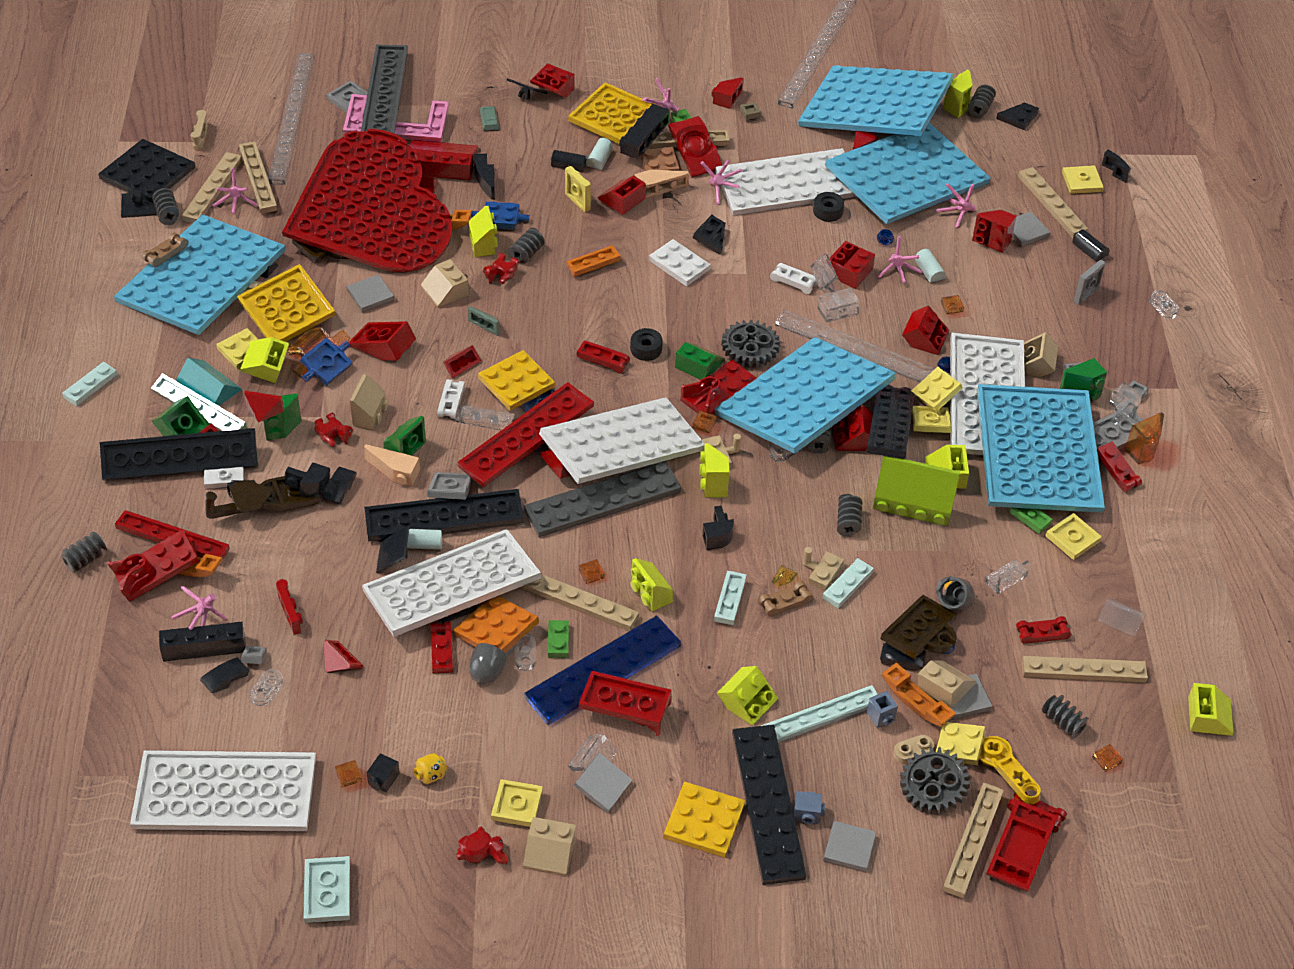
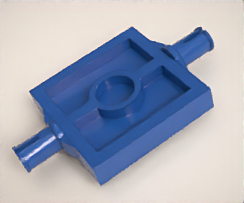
M495 201L485 202V206H489L490 213L493 212L494 214L493 224H496L499 229L516 230V225L519 221H530V214H520L519 204ZM472 211L471 218L479 211Z
M327 338L321 341L300 360L309 370L302 376L303 380L308 382L315 376L326 386L330 384L353 363L344 353L345 350L351 347L350 343L344 341L340 346H337Z

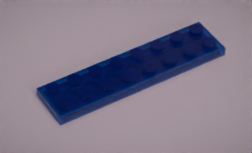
M656 615L526 691L524 698L543 721L550 725L579 707V702L591 671L627 679L681 647V641Z

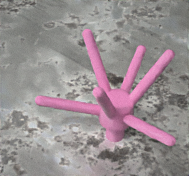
M656 78L655 81L664 96V100L660 102L650 98H643L642 101L660 105L676 113L679 107L672 104L671 88H668L667 92L666 89H663L658 78Z
M727 160L719 173L715 175L703 161L701 162V165L711 176L709 180L710 185L715 186L717 205L720 204L719 185L723 184L740 188L739 185L724 181V179L742 172V169H738L722 175L730 160Z
M232 167L233 186L231 188H216L217 191L229 192V194L214 203L212 207H216L230 197L233 198L232 214H235L237 198L239 197L258 207L257 203L242 194L243 191H247V188H241L237 185L235 168Z
M946 184L959 201L950 198L947 201L957 206L937 209L936 212L961 210L956 228L959 227L965 212H974L976 210V206L972 205L969 201L974 184L971 185L966 200L950 184Z
M900 236L897 237L896 254H892L891 258H889L891 264L877 276L878 279L893 266L898 268L904 284L906 280L901 266L904 265L920 274L923 273L922 270L904 262V260L918 259L919 255L902 257L900 255Z
M181 587L184 592L198 601V603L173 615L172 619L192 611L197 613L189 626L190 630L193 629L202 614L201 626H205L209 611L226 620V616L213 608V602L216 600L214 594H209L207 598H199L186 587Z

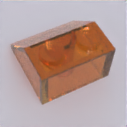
M1162 412L1131 427L1125 451L1138 465L1150 462L1155 457L1163 426L1164 414Z

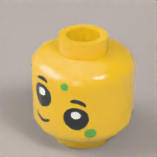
M430 753L418 758L415 764L416 768L413 769L417 780H421L424 784H431L445 776L447 765L442 756Z

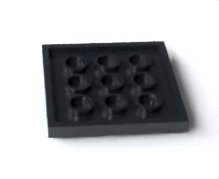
M141 139L99 172L98 175L99 179L131 194L134 192L135 196L140 197V192H142L143 199L153 203L152 196L156 191L162 188L170 189L196 166L192 160L150 141Z

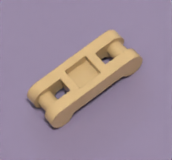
M198 110L196 112L198 121L197 125H194V132L191 133L194 150H201L204 145L208 129L205 110Z

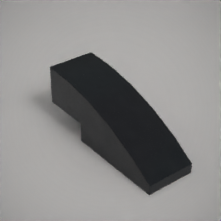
M487 153L474 154V169L477 181L485 194L491 200H495L494 164H487Z

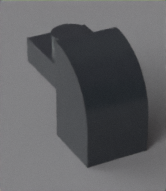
M312 462L307 472L287 467L285 471V485L299 489L300 496L314 497L321 494L330 480V468Z
M722 505L714 506V522L703 523L702 537L706 550L723 548L733 538L734 519L728 520V515L723 512Z

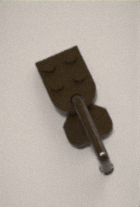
M285 476L267 479L261 484L245 480L236 482L230 487L234 503L214 506L217 495L211 491L207 492L205 514L207 518L215 519L255 511L261 508L280 512L319 504L320 498L319 495L314 497L300 496L299 489L285 485Z

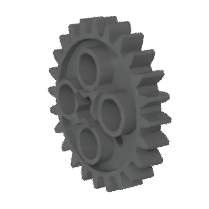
M750 319L749 323L743 320L742 324L736 322V326L730 325V329L726 328L722 336L721 346L722 351H725V356H730V361L736 359L735 362H742V366L748 363L749 367H752V364L759 367V363L766 365V360L772 362V357L776 358V354L779 353L780 341L779 335H776V330L772 331V326L766 328V323L760 325L759 320L753 323Z
M930 747L929 753L921 749L922 755L919 756L917 753H914V760L908 758V765H903L904 772L900 773L902 779L900 786L904 787L902 788V794L906 795L907 802L912 801L913 808L920 805V812L928 808L929 814L932 813L933 809H936L937 813L940 814L942 808L948 813V806L950 805L956 809V801L963 803L962 796H967L968 792L966 789L970 788V782H968L970 774H967L968 767L963 766V759L957 761L956 753L950 756L949 749L942 753L941 747L938 748L937 752H934L933 748ZM935 765H941V766H942V767L939 768V769L933 768V766H935ZM918 776L924 777L923 780H916L915 778ZM952 780L955 783L952 785H948L945 782ZM930 792L937 793L936 796H929L928 794Z

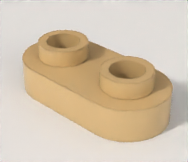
M919 735L901 741L895 745L893 756L897 762L907 764L908 758L914 760V753H917L919 756L922 755L921 749L929 753L930 747L934 748V742L926 735Z

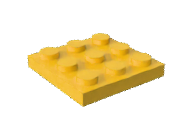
M524 350L478 373V379L509 411L555 387V381Z
M684 782L664 831L663 839L726 858L745 806V800Z

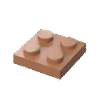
M673 147L647 149L640 156L645 171H679Z

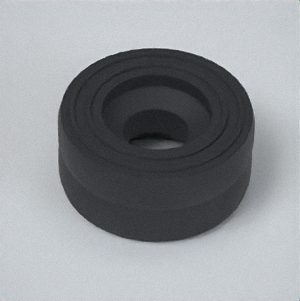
M822 192L815 197L813 213L818 219L833 222L842 217L844 200L839 194Z
M642 328L632 334L630 350L635 358L651 361L661 355L663 339L658 331ZM643 343H649V344H651V345H650V346H644V345H642V344H643Z

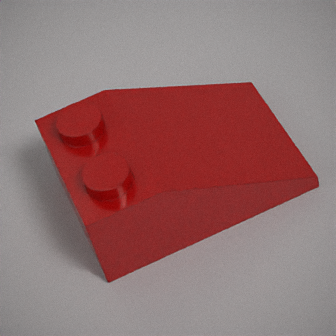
M408 321L368 322L348 343H350L352 348L383 361H397L411 347L416 337Z

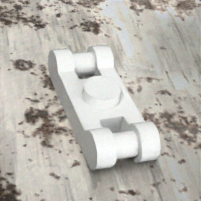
M779 263L770 274L772 281H781L799 288L805 294H810L813 287L818 283V279L815 276L783 263Z
M450 379L446 380L437 417L449 416L451 419H457L458 409L463 392L465 391V381L453 382Z

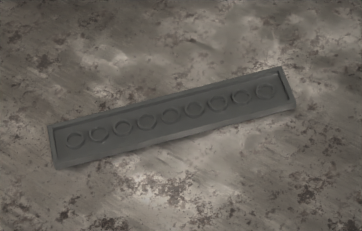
M376 44L361 131L380 129L395 134L408 45Z

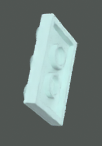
M350 856L305 859L304 923L350 920Z

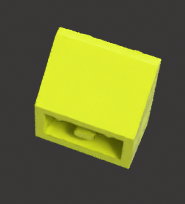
M968 69L953 79L944 97L943 109L957 118L968 111L967 108L970 103L973 84Z
M484 206L469 220V235L474 257L495 255V247H498L497 237H494L497 234V226L493 224L494 214L493 212L490 213L489 206Z
M273 337L250 341L240 371L276 383L289 343Z
M704 443V451H700V462L703 463L699 466L700 475L703 477L700 479V488L704 490L705 497H728L729 458L710 444Z
M945 445L925 457V464L960 471L957 488L966 489L969 477L966 445Z
M637 558L632 559V581L630 584L633 591L638 592L641 596L642 603L648 606L652 612L672 603L673 589L654 564Z
M757 666L741 667L717 692L726 708L750 725H754L778 699Z
M1193 683L1188 696L1190 731L1233 736L1231 699L1215 685Z

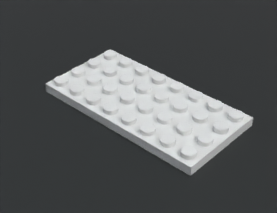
M843 148L728 165L722 175L742 169V172L724 179L725 182L739 185L740 188L721 185L732 215L814 204L815 197L822 192H834L843 199L857 197L825 166L826 160L844 154ZM723 166L716 167L715 173L718 174Z
M952 333L950 337V376L961 383L963 388L950 399V420L952 426L950 445H966L967 454L983 455L977 394L978 384L1025 387L1024 340Z
M666 397L540 429L539 433L577 484L704 451V443Z
M506 529L366 583L362 587L365 595L388 630L395 637L541 579V572Z
M144 751L130 822L131 829L308 831L316 753Z

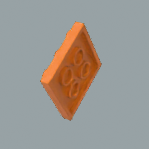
M496 596L484 602L453 631L456 637L474 647L480 643H487L496 646L506 653L539 623V618L512 602Z

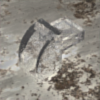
M1125 382L1113 391L1110 405L1115 407L1111 422L1116 425L1122 420L1125 421L1128 416L1134 419L1141 401L1137 390Z

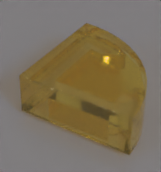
M781 565L771 582L777 586L786 585L798 573Z

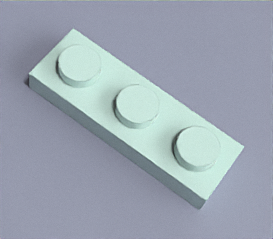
M102 362L62 393L63 398L78 406L118 375L117 370Z
M857 558L823 593L822 599L839 609L873 574L874 568Z
M727 570L714 615L715 622L734 625L747 574Z

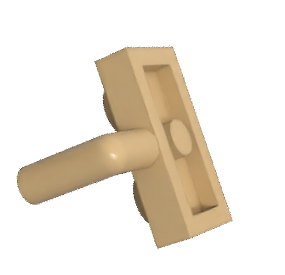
M734 434L733 446L730 447L724 446L720 435L702 439L703 443L710 444L729 458V468L732 467L728 454L740 451V434Z
M806 547L804 549L803 564L814 570L809 577L808 583L826 591L842 567L844 559L826 551L820 562L817 563L811 560L812 548Z

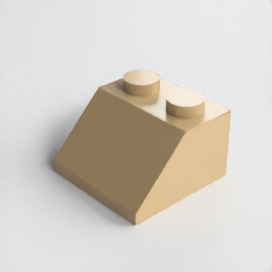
M451 259L435 265L421 283L423 291L438 308L469 295L468 279Z
M1046 332L1024 342L1025 375L1042 377L1055 371L1058 345Z
M365 374L362 375L350 399L353 426L374 431L376 425L380 424L382 413L387 410L389 401L386 399V392Z
M931 660L918 673V687L937 701H943L951 709L976 684V680L944 661Z
M533 817L527 838L523 868L566 876L576 841V825Z

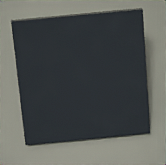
M508 78L506 80L522 86V89L518 93V97L522 98L523 93H526V100L530 99V90L544 94L548 93L546 91H543L541 89L535 88L533 86L527 85L519 81H515Z
M134 192L132 194L122 193L121 218L156 215L154 203L144 200L142 192H140V197L135 196Z
M409 526L381 541L376 573L379 574L394 564L401 562V560L407 559Z

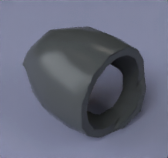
M949 576L938 582L936 594L939 602L944 607L950 610L963 611L973 605L975 593L969 581L960 577ZM944 585H945V593H944V595H943V594H942V591H943V587H944Z
M477 644L470 658L469 673L471 678L480 683V685L494 682L504 669L506 662L505 653L491 644Z

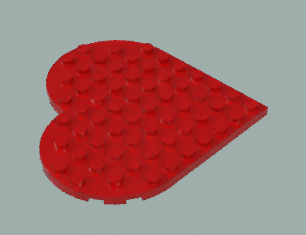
M368 129V131L360 132L354 130L345 133L338 140L335 139L324 150L282 231V236L382 270L410 272L427 267L443 255L451 240L452 223L450 213L445 204H442L434 193L420 187L422 181L420 158L415 149H412L406 140L394 133L380 129Z

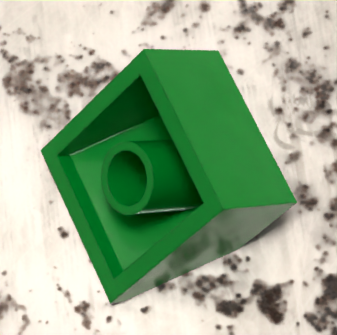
M685 342L676 352L675 368L701 380L715 372L725 361V358L696 344Z
M1095 358L1065 369L1060 389L1089 390L1090 401H1095L1101 397L1107 371Z
M298 393L281 395L284 406L283 412L263 421L267 441L286 438L302 422Z
M188 396L178 399L152 420L163 436L199 433L210 425Z
M418 416L400 425L391 436L385 439L383 442L384 449L411 456L414 455L426 443L424 417Z

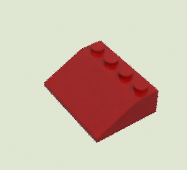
M412 140L409 144L412 149H415L420 158L422 176L471 181L474 168V154L478 152V145Z

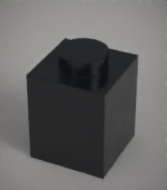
M380 753L366 772L368 784L375 790L380 789L387 792L400 774L399 762Z

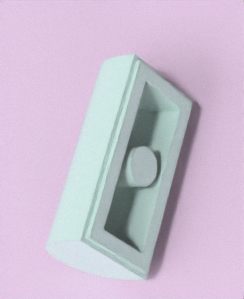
M600 138L589 155L586 166L602 170L613 150L612 142L606 138Z
M922 249L916 254L919 255V258L915 259V262L930 283L946 279L945 271L929 249Z
M409 529L407 548L441 550L443 542L442 531Z

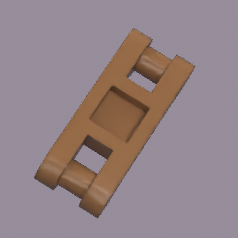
M173 232L167 240L150 251L145 250L141 258L152 266L157 267L188 246V240L183 237L180 238L179 234Z
M799 581L794 586L778 592L763 594L758 600L765 607L767 615L774 616L809 603L814 597L810 591H807L805 582Z

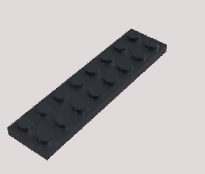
M888 384L877 392L867 453L905 459L914 401V393L910 388H895Z
M255 428L99 442L103 481L196 473L213 469L258 467Z
M519 489L469 494L466 499L435 498L364 507L368 542L384 540L406 526H409L410 529L441 530L444 533L524 523Z
M772 724L733 729L732 736L762 885L806 880L805 866L775 726Z

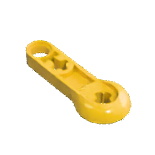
M998 736L985 737L979 760L986 765L994 767L1025 803H1037L1041 797V788L1015 759L1009 742ZM1033 790L1037 794L1035 796H1028L1025 792Z

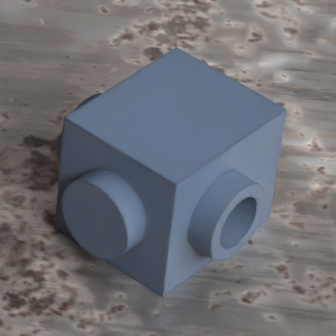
M885 691L869 698L867 714L877 728L883 725L887 726L895 721L898 706L889 692Z
M796 791L794 820L805 824H819L820 816H824L826 803H822V794Z

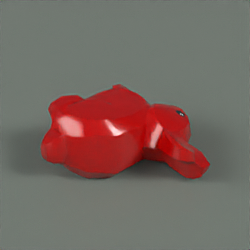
M482 826L471 835L464 836L458 841L460 848L457 849L456 858L459 861L465 860L470 863H480L488 855H492L496 862L506 865L509 862L507 855L502 852L504 848L502 838L500 836L492 838Z

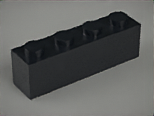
M652 104L646 109L644 114L637 119L636 123L629 128L625 136L621 137L619 141L620 153L638 160L670 123V110L656 104Z
M243 621L196 626L192 630L189 627L160 630L159 648L162 660L165 662L243 653L246 648Z

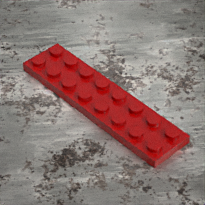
M567 382L457 462L458 467L482 487H485L545 443L539 434L541 428L578 419L594 407V401Z

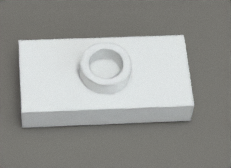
M243 467L204 470L205 489L227 487V483L231 482V480H244Z

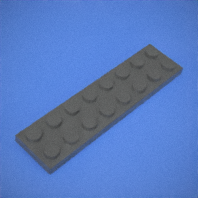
M663 461L524 505V510L538 537H542L680 493L681 486L667 462Z

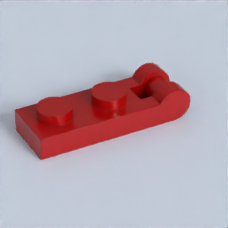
M586 340L583 341L576 352V357L611 368L619 374L624 371L625 365L630 361V357L627 354Z
M1113 441L1097 448L1098 457L1123 492L1131 490L1133 486L1138 487L1142 484L1140 476L1134 473Z
M280 579L276 582L278 599L292 633L296 635L301 633L300 624H303L300 612L296 613L295 611L297 609L296 602L293 597L290 598L287 580Z
M445 622V624L430 623L432 673H452L451 622ZM437 632H445V635H437Z

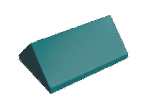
M187 358L176 379V382L217 406H220L241 391V387L206 361L194 358Z

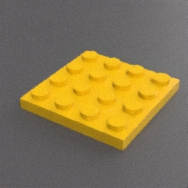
M604 82L568 115V121L619 144L621 137L625 136L629 128L636 123L637 119L644 114L645 110L652 103L644 102L642 98Z
M300 264L237 296L238 301L265 338L273 337L285 342L336 315L333 307Z

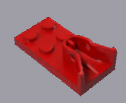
M731 360L699 382L688 385L683 384L681 386L680 401L702 418L708 420L715 415L716 407L757 378L734 360Z
M182 529L145 552L130 555L120 561H109L108 566L114 572L120 584L121 593L131 602L200 560L189 538Z
M591 671L579 702V709L633 721L639 725L649 727L656 733V736H659L667 706H670L672 703V690Z

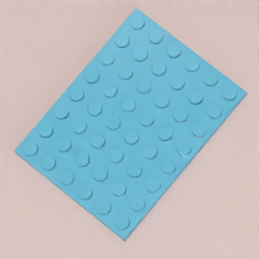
M832 66L799 118L798 124L801 127L922 136L954 79L953 73Z
M928 123L922 136L894 134L830 158L825 162V166L886 224L956 197L946 186L947 183L961 195L968 192L972 184H974L973 189L990 183L991 179L931 123Z
M202 214L180 235V238L183 237L188 240V246L157 267L149 263L114 296V299L117 303L200 335L237 299L238 295L242 294L268 266L272 265L286 251V248L281 243Z
M814 337L761 374L756 380L747 384L739 392H736L732 397L722 402L715 408V415L795 454L896 379V372Z
M978 384L977 394L988 506L1103 513L1105 506L1089 390Z

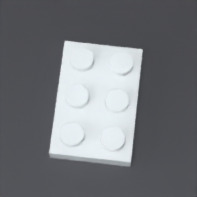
M674 239L649 255L650 262L685 286L694 282L711 268V264Z

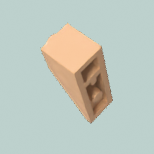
M648 170L635 174V177L646 183V198L689 186L688 171Z
M365 444V459L393 482L401 485H413L420 471L419 457Z

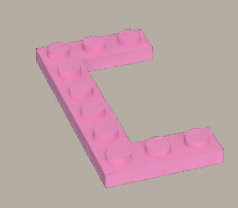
M351 95L343 128L344 134L354 130L361 131L367 95ZM432 101L427 124L397 122L395 134L406 140L442 142L449 102Z

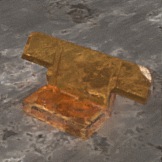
M322 327L313 328L290 345L287 352L289 355L297 354L302 358L325 338L329 339L333 344L340 346L344 341L349 342L350 336L344 330H341L331 338ZM301 363L292 371L302 378L309 370Z

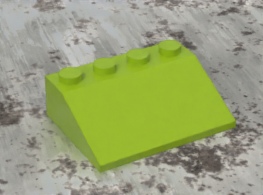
M883 456L873 509L949 526L960 471L907 459Z

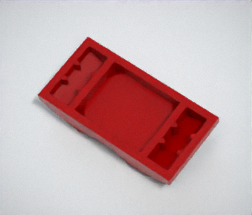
M699 116L668 124V128L691 178L708 173L701 165L702 161L712 172L716 171V167L722 166L717 148L712 143L707 127Z
M1016 800L986 875L1028 892L1058 816Z

